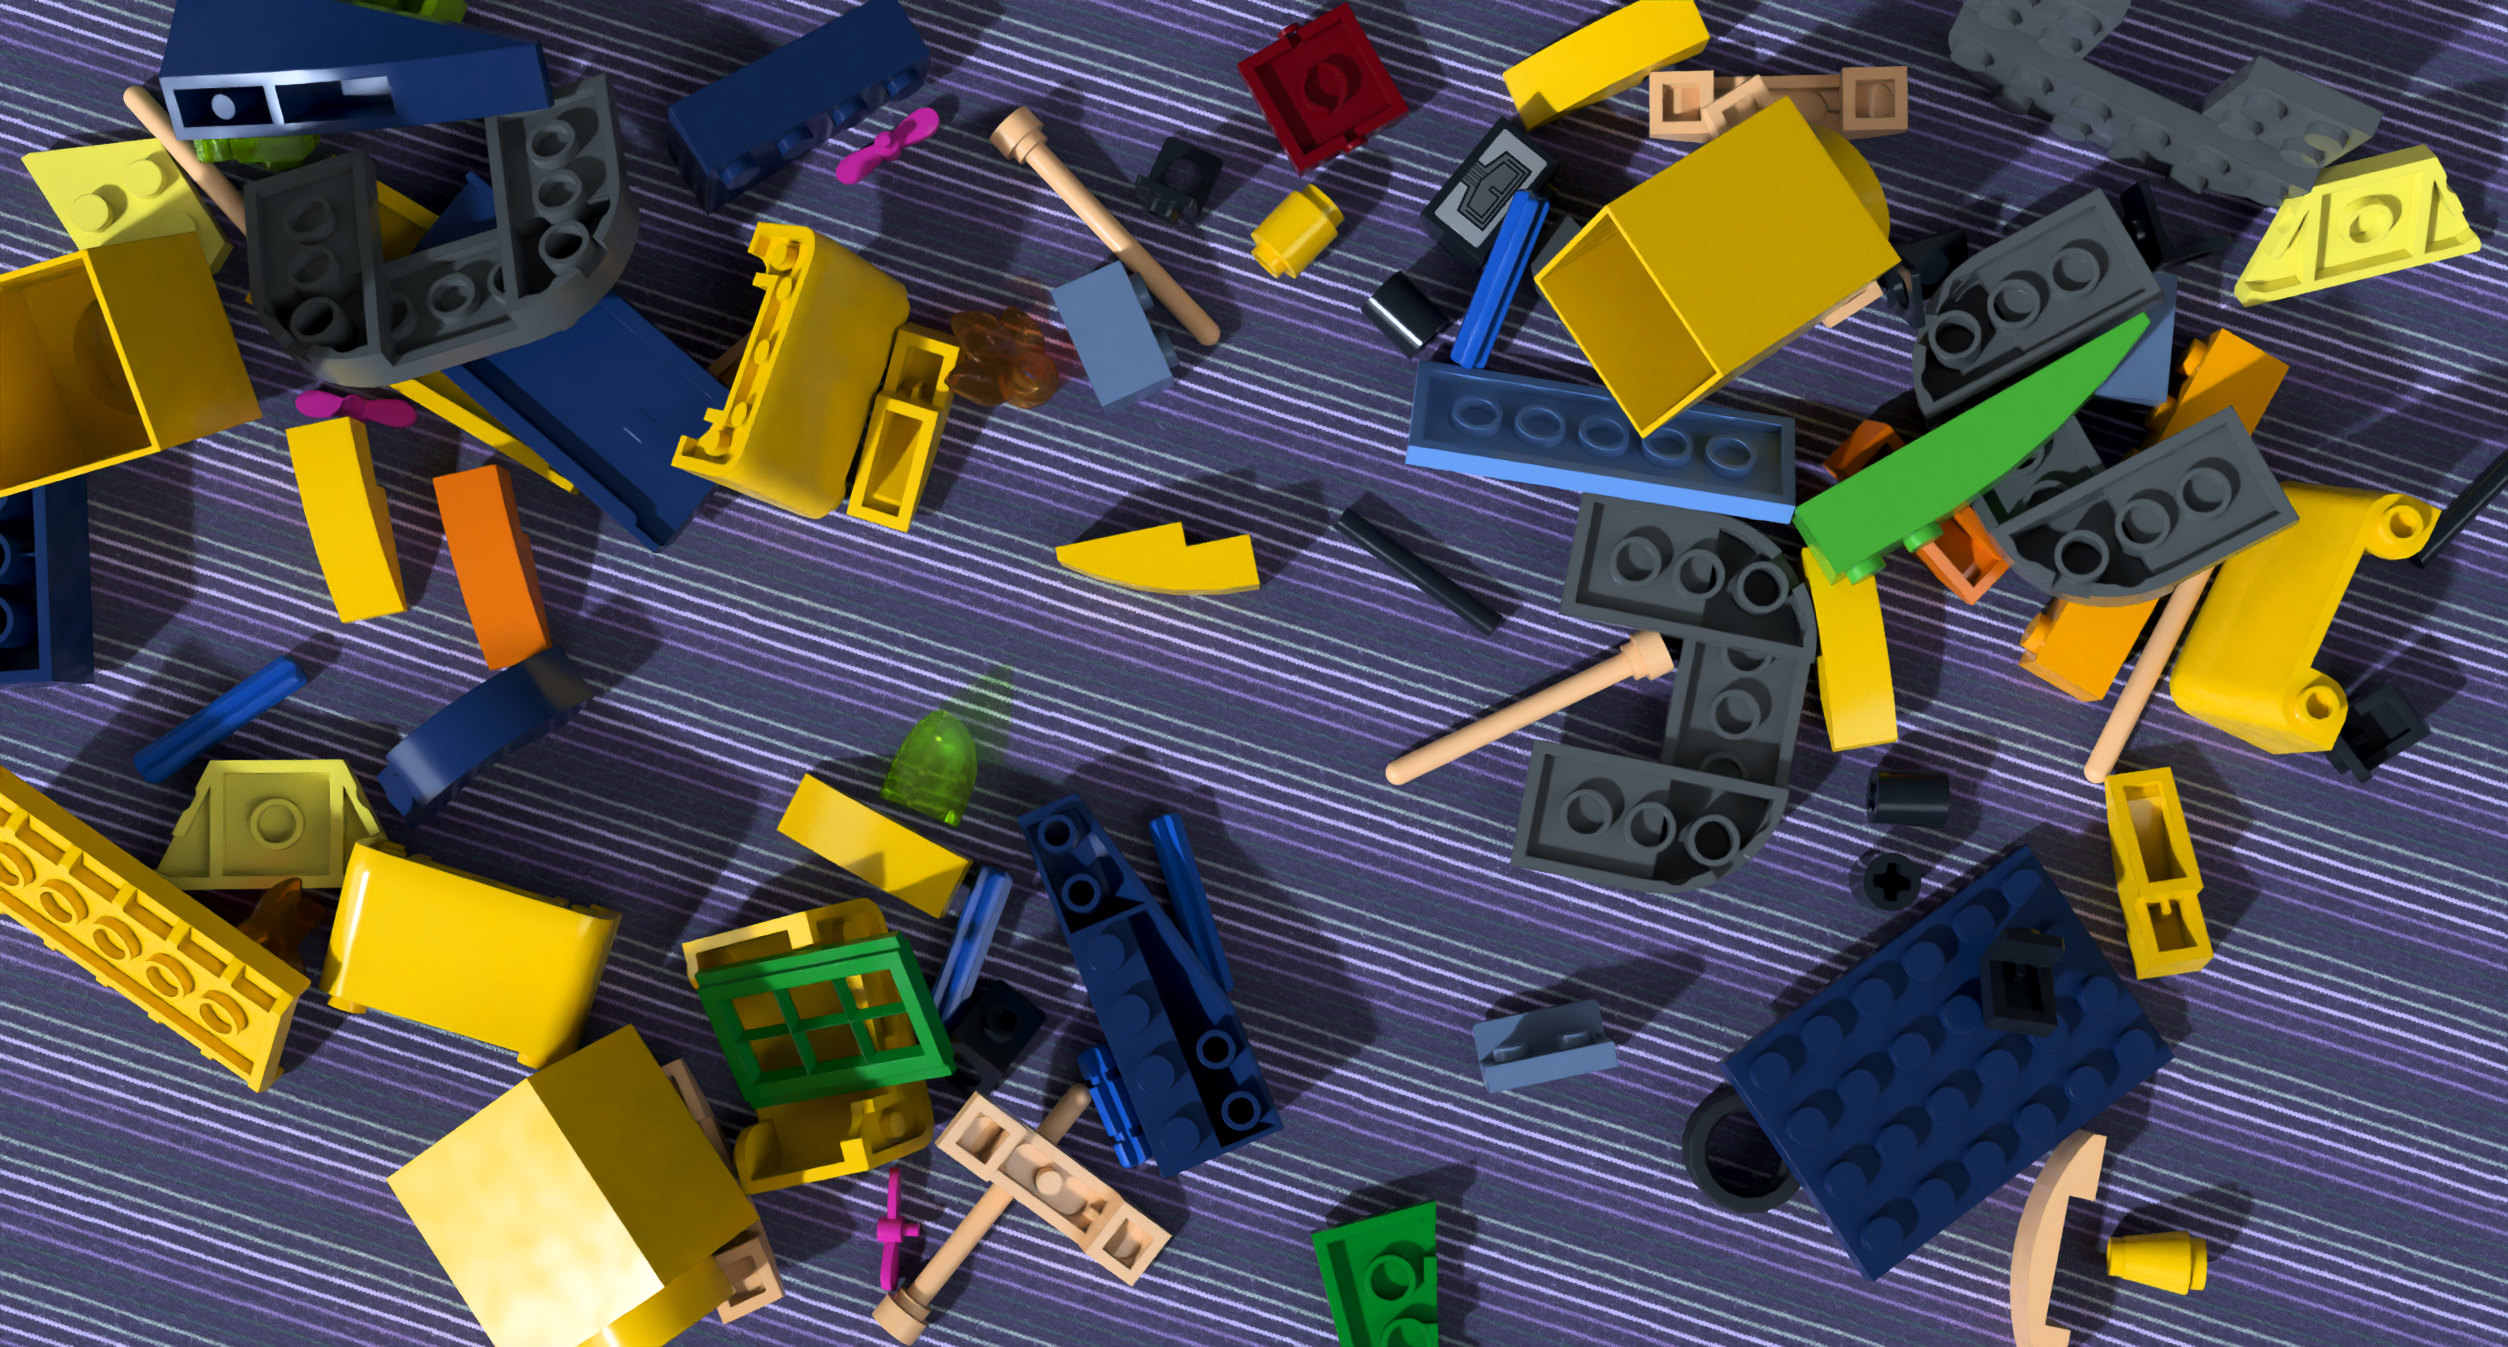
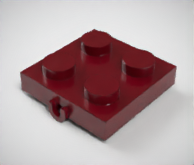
M1347 2L1301 27L1299 22L1285 27L1278 33V41L1237 63V71L1299 178L1344 152L1348 156L1356 147L1360 145L1366 146L1369 143L1367 139L1409 115L1407 104ZM1296 31L1293 36L1287 38L1290 33Z

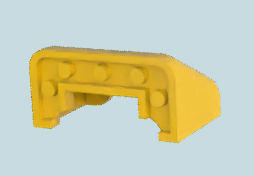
M758 222L747 252L761 258L766 266V273L756 272L752 285L766 291L724 410L707 408L703 420L713 423V425L700 438L694 439L681 435L671 466L794 514L811 519H821L830 511L835 510L845 496L848 471L896 340L898 329L904 326L908 319L910 303L907 299V290L904 284L835 240L805 226Z
M2283 481L2278 483L2300 518L2298 524L2222 562L2172 669L2169 680L2170 694L2176 705L2187 714L2273 755L2331 751L2346 719L2348 711L2347 697L2338 682L2328 675L2311 668L2313 660L2362 554L2365 556L2373 554L2388 560L2405 559L2421 551L2429 540L2442 510L2401 493Z
M374 836L355 842L347 866L318 987L323 992L330 994L327 1001L328 1005L355 1014H366L367 1008L371 1007L519 1052L517 1057L519 1063L539 1070L577 1052L623 913L595 904H591L590 908L572 904L571 909L567 907L570 900L559 896L551 898L431 861L432 857L420 853L406 858L405 845Z
M858 898L682 943L687 963L688 979L697 990L699 985L694 975L700 969L888 933V928L883 913L876 903L869 898ZM890 969L847 977L859 1009L902 1001ZM832 981L788 989L801 1020L844 1012ZM773 992L732 999L745 1030L786 1023ZM908 1013L865 1020L877 1052L916 1045ZM849 1023L806 1031L819 1062L862 1055ZM791 1034L750 1041L763 1072L804 1065ZM921 1080L758 1108L756 1112L759 1122L744 1128L736 1139L733 1150V1164L738 1173L742 1191L745 1196L871 1170L919 1151L930 1143L935 1124L926 1081Z

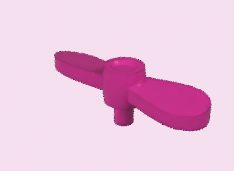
M920 108L912 112L892 132L885 131L879 133L873 145L858 150L840 161L836 168L837 179L842 184H856L872 173L883 161L892 162L897 160L903 148L920 143L937 132L940 126L938 113L932 108Z
M308 390L301 393L295 400L297 409L304 415L313 418L349 416L363 423L372 420L394 428H407L413 425L417 419L415 408L408 402L399 399L368 401L360 395H348L342 398L320 390Z
M890 1167L887 1215H880L877 1223V1240L884 1242L880 1282L882 1289L886 1291H896L898 1287L900 1272L899 1243L904 1242L905 1236L919 1237L920 1224L906 1223L905 1217L900 1216L901 1170L896 1167Z

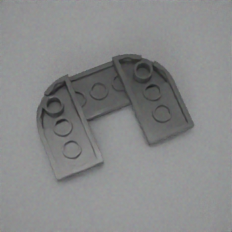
M1964 0L1948 36L1951 50L1950 58L1956 64L1963 67L1980 84L1995 93L1992 101L1999 108L2016 115H2026L2029 112L2050 122V129L2057 135L2072 141L2081 142L2087 139L2107 148L2108 156L2114 161L2133 168L2146 166L2166 175L2165 181L2168 185L2188 194H2200L2203 188L2224 194L2250 198L2266 206L2280 207L2285 199L2297 198L2311 193L2321 169L2371 139L2384 114L2383 111L2260 55L2247 63L2191 108H2187L2082 60L2122 23L2132 0Z
M598 74L553 88L555 105L551 108L484 117L497 228L384 263L375 163L363 148L243 185L249 286L253 306L261 323L285 351L304 370L312 375L342 386L370 388L392 385L529 344L574 326L579 318L590 311L614 286L631 257L639 230V202L629 188L615 89L606 74Z
M2101 187L1967 259L1941 283L1932 295L1925 308V327L1918 330L1912 354V370L1917 404L1928 432L2046 367V364L2094 340L2138 314L2147 312L2164 303L2165 294ZM2232 405L2107 470L2074 415L2046 445L2004 481L1970 504L1998 554L2020 577L2051 596L2072 603L2096 607H2123L2158 599L2173 592L2174 587L2297 525L2300 519Z
M1582 492L1558 615L1681 639L1676 670L1658 763L1539 739L1533 740L1509 862L1510 866L1633 891L1672 894L1700 889L1719 882L1720 879L1737 870L1748 860L1750 861L1764 847L1779 824L1789 797L1790 789H1787L1810 664L1815 663L1817 647L1815 615L1805 584L1799 581L1792 567L1782 556L1781 552L1783 551L1769 538L1746 523L1719 513Z

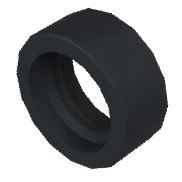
M1734 1087L1726 1088L1706 1097L1690 1114L1682 1135L1683 1162L1692 1182L1717 1205L1740 1214L1764 1213L1786 1203L1801 1186L1783 1159L1774 1175L1768 1181L1755 1187H1736L1724 1182L1714 1172L1708 1159V1142L1713 1129L1727 1116L1736 1112H1750Z

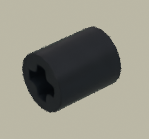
M1401 270L1392 275L1361 308V312L1409 360L1419 354L1450 321Z
M1885 767L1872 768L1866 793V812L1869 823L1928 828L1944 827L1950 801V784L1946 772Z
M1868 853L1854 863L1848 877L1849 889L1859 903L1872 909L1884 911H1898L1910 906L1918 897L1922 886L1921 874L1915 863L1908 857L1897 853Z

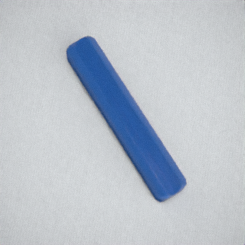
M1519 189L1514 193L1450 352L1451 359L1464 368L1483 369L1486 366L1547 218L1551 202L1536 191Z
M292 655L279 656L137 752L133 757L134 766L148 783L162 782L305 685L308 677L304 669Z
M1169 813L1153 818L1149 821L1148 829L1182 936L1224 993L1227 994L1233 990V978L1182 818L1178 813Z
M981 865L977 869L931 993L948 1038L962 1021L1013 884L1012 875L988 865Z

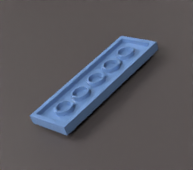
M1419 360L1405 464L1676 506L1691 510L1746 517L1754 520L1790 524L1796 507L1794 418L1697 403L1642 439L1609 389L1476 368L1467 369L1457 365Z

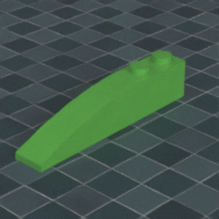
M2146 313L2138 314L1796 507L1792 521L1831 586L1846 577L1852 586L1859 584L1887 566L1882 558L1903 545L1906 546L1909 553H1913L1944 534L1940 527L1941 524L2004 481L2046 445L2093 397L2150 325L2151 321Z

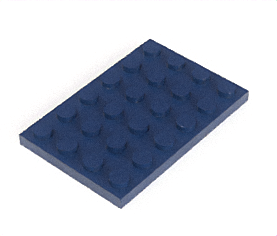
M2026 844L2011 850L1717 1062V1064L1863 1278L1874 1282L2175 1056L2029 845ZM2027 927L2039 931L2040 934L2064 938L2065 952L2052 967L2058 1026L2048 1037L1984 1028L1978 959L2001 930Z

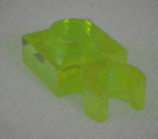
M319 134L280 137L200 139L193 141L198 162H220L238 158L239 163L262 162L264 169L284 170L302 164V160L317 146L320 138Z

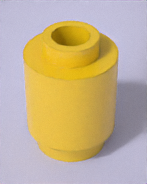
M1308 184L1301 192L1293 190L1251 233L1252 239L1257 244L1251 253L1258 263L1275 278H1279L1284 272L1292 278H1297L1338 236L1336 228L1343 222L1344 216L1327 195L1316 186Z

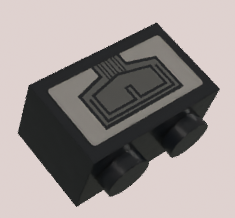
M1501 116L1420 213L1417 227L1476 274L1489 258L1514 193L1519 189L1533 190L1545 196L1551 202L1560 189L1552 181L1555 179L1561 163Z

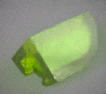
M946 710L933 711L920 720L903 740L891 763L878 797L905 809L908 807L934 818L936 821L958 828L972 795L978 770L975 744L964 724Z

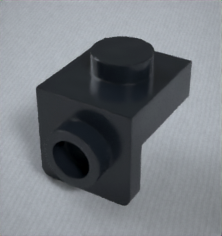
M2392 677L2348 703L2345 722L2332 750L2323 752L2341 775L2351 770L2357 780L2363 784L2374 777V768L2430 735V727Z
M2027 927L2000 931L1978 959L1985 1029L2048 1037L2058 1026L2052 967L2065 952L2063 937L2040 934L2039 931Z

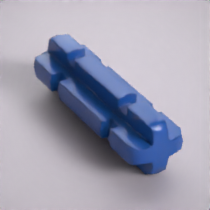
M1100 1043L1082 1051L1077 1056V1063L1084 1079H1090L1093 1085L1089 1091L1109 1137L1114 1136L1117 1141L1113 1147L1120 1164L1124 1168H1131L1149 1160L1153 1153L1144 1131L1140 1132L1138 1127L1140 1121L1121 1074L1116 1076L1113 1069L1117 1067L1110 1047L1106 1043Z

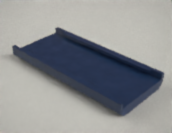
M470 170L465 176L468 183L409 255L497 228L492 184L481 174ZM613 287L590 311L580 317L574 326L567 330L558 331L529 344L440 370L652 553H661L669 547L721 486L671 466V462L681 435L696 439L703 436L709 430L713 423L703 420L707 408L723 411L731 388Z

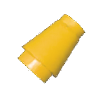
M2188 1230L2122 1237L2109 1236L2106 1255L2108 1276H2118L2122 1279L2184 1296L2187 1295L2188 1289L2203 1291L2207 1275L2206 1241L2204 1238L2190 1237Z

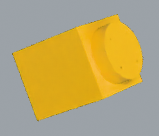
M1785 95L1607 204L1533 279L1643 439L1812 329L1902 260L1888 241L1890 217L1887 201L1882 187L1868 162L1847 139L1834 130L1819 124L1807 123L1789 96Z
M196 231L87 248L0 275V498L156 453L263 417L238 349L232 326L225 313Z
M631 1023L525 1078L386 1179L495 1347H662L737 1292L712 1253L761 1219Z

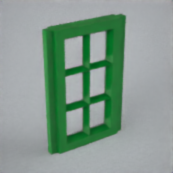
M901 930L704 968L694 975L699 985L696 991L744 1101H749L752 1109L950 1076L957 1069L953 1059L955 1054L910 942L908 939H904ZM890 969L902 1001L859 1009L847 977ZM832 981L844 1012L801 1020L788 989ZM773 992L786 1023L745 1030L732 999ZM908 1013L920 1044L877 1052L865 1020ZM849 1023L862 1055L819 1062L806 1031ZM791 1034L804 1065L763 1072L750 1041Z

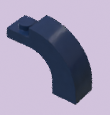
M558 644L500 672L436 713L404 738L385 756L389 764L376 778L384 788L390 803L399 810L411 829H414L432 820L467 784L492 765L530 742L564 727L595 695Z

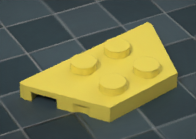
M158 138L28 153L21 158L79 250L196 231L211 274L214 275L219 272L234 247L183 167L166 150Z
M2425 144L2321 169L2311 193L2284 200L2283 205L2280 207L2237 281L2234 295L2246 308L2480 251L2481 242L2477 234L2469 227L2462 213L2464 208L2456 193L2448 186L2446 182L2447 175L2437 156Z
M210 760L195 788L196 795L190 807L183 811L172 832L174 837L157 870L153 871L180 890L342 888L355 842L374 836L388 841L389 839L348 760Z

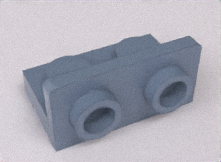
M1592 998L1479 1021L1472 1026L1484 1087L1490 1093L1619 1067L1614 1041L1605 1036L1599 1004Z

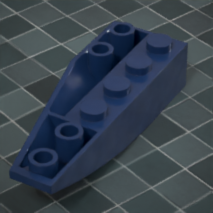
M177 0L159 74V81L176 140L280 137L355 132L484 118L548 109L555 105L540 40L355 0Z
M1075 792L1018 816V822L1163 1180L1285 1129L1235 1006L1078 793Z

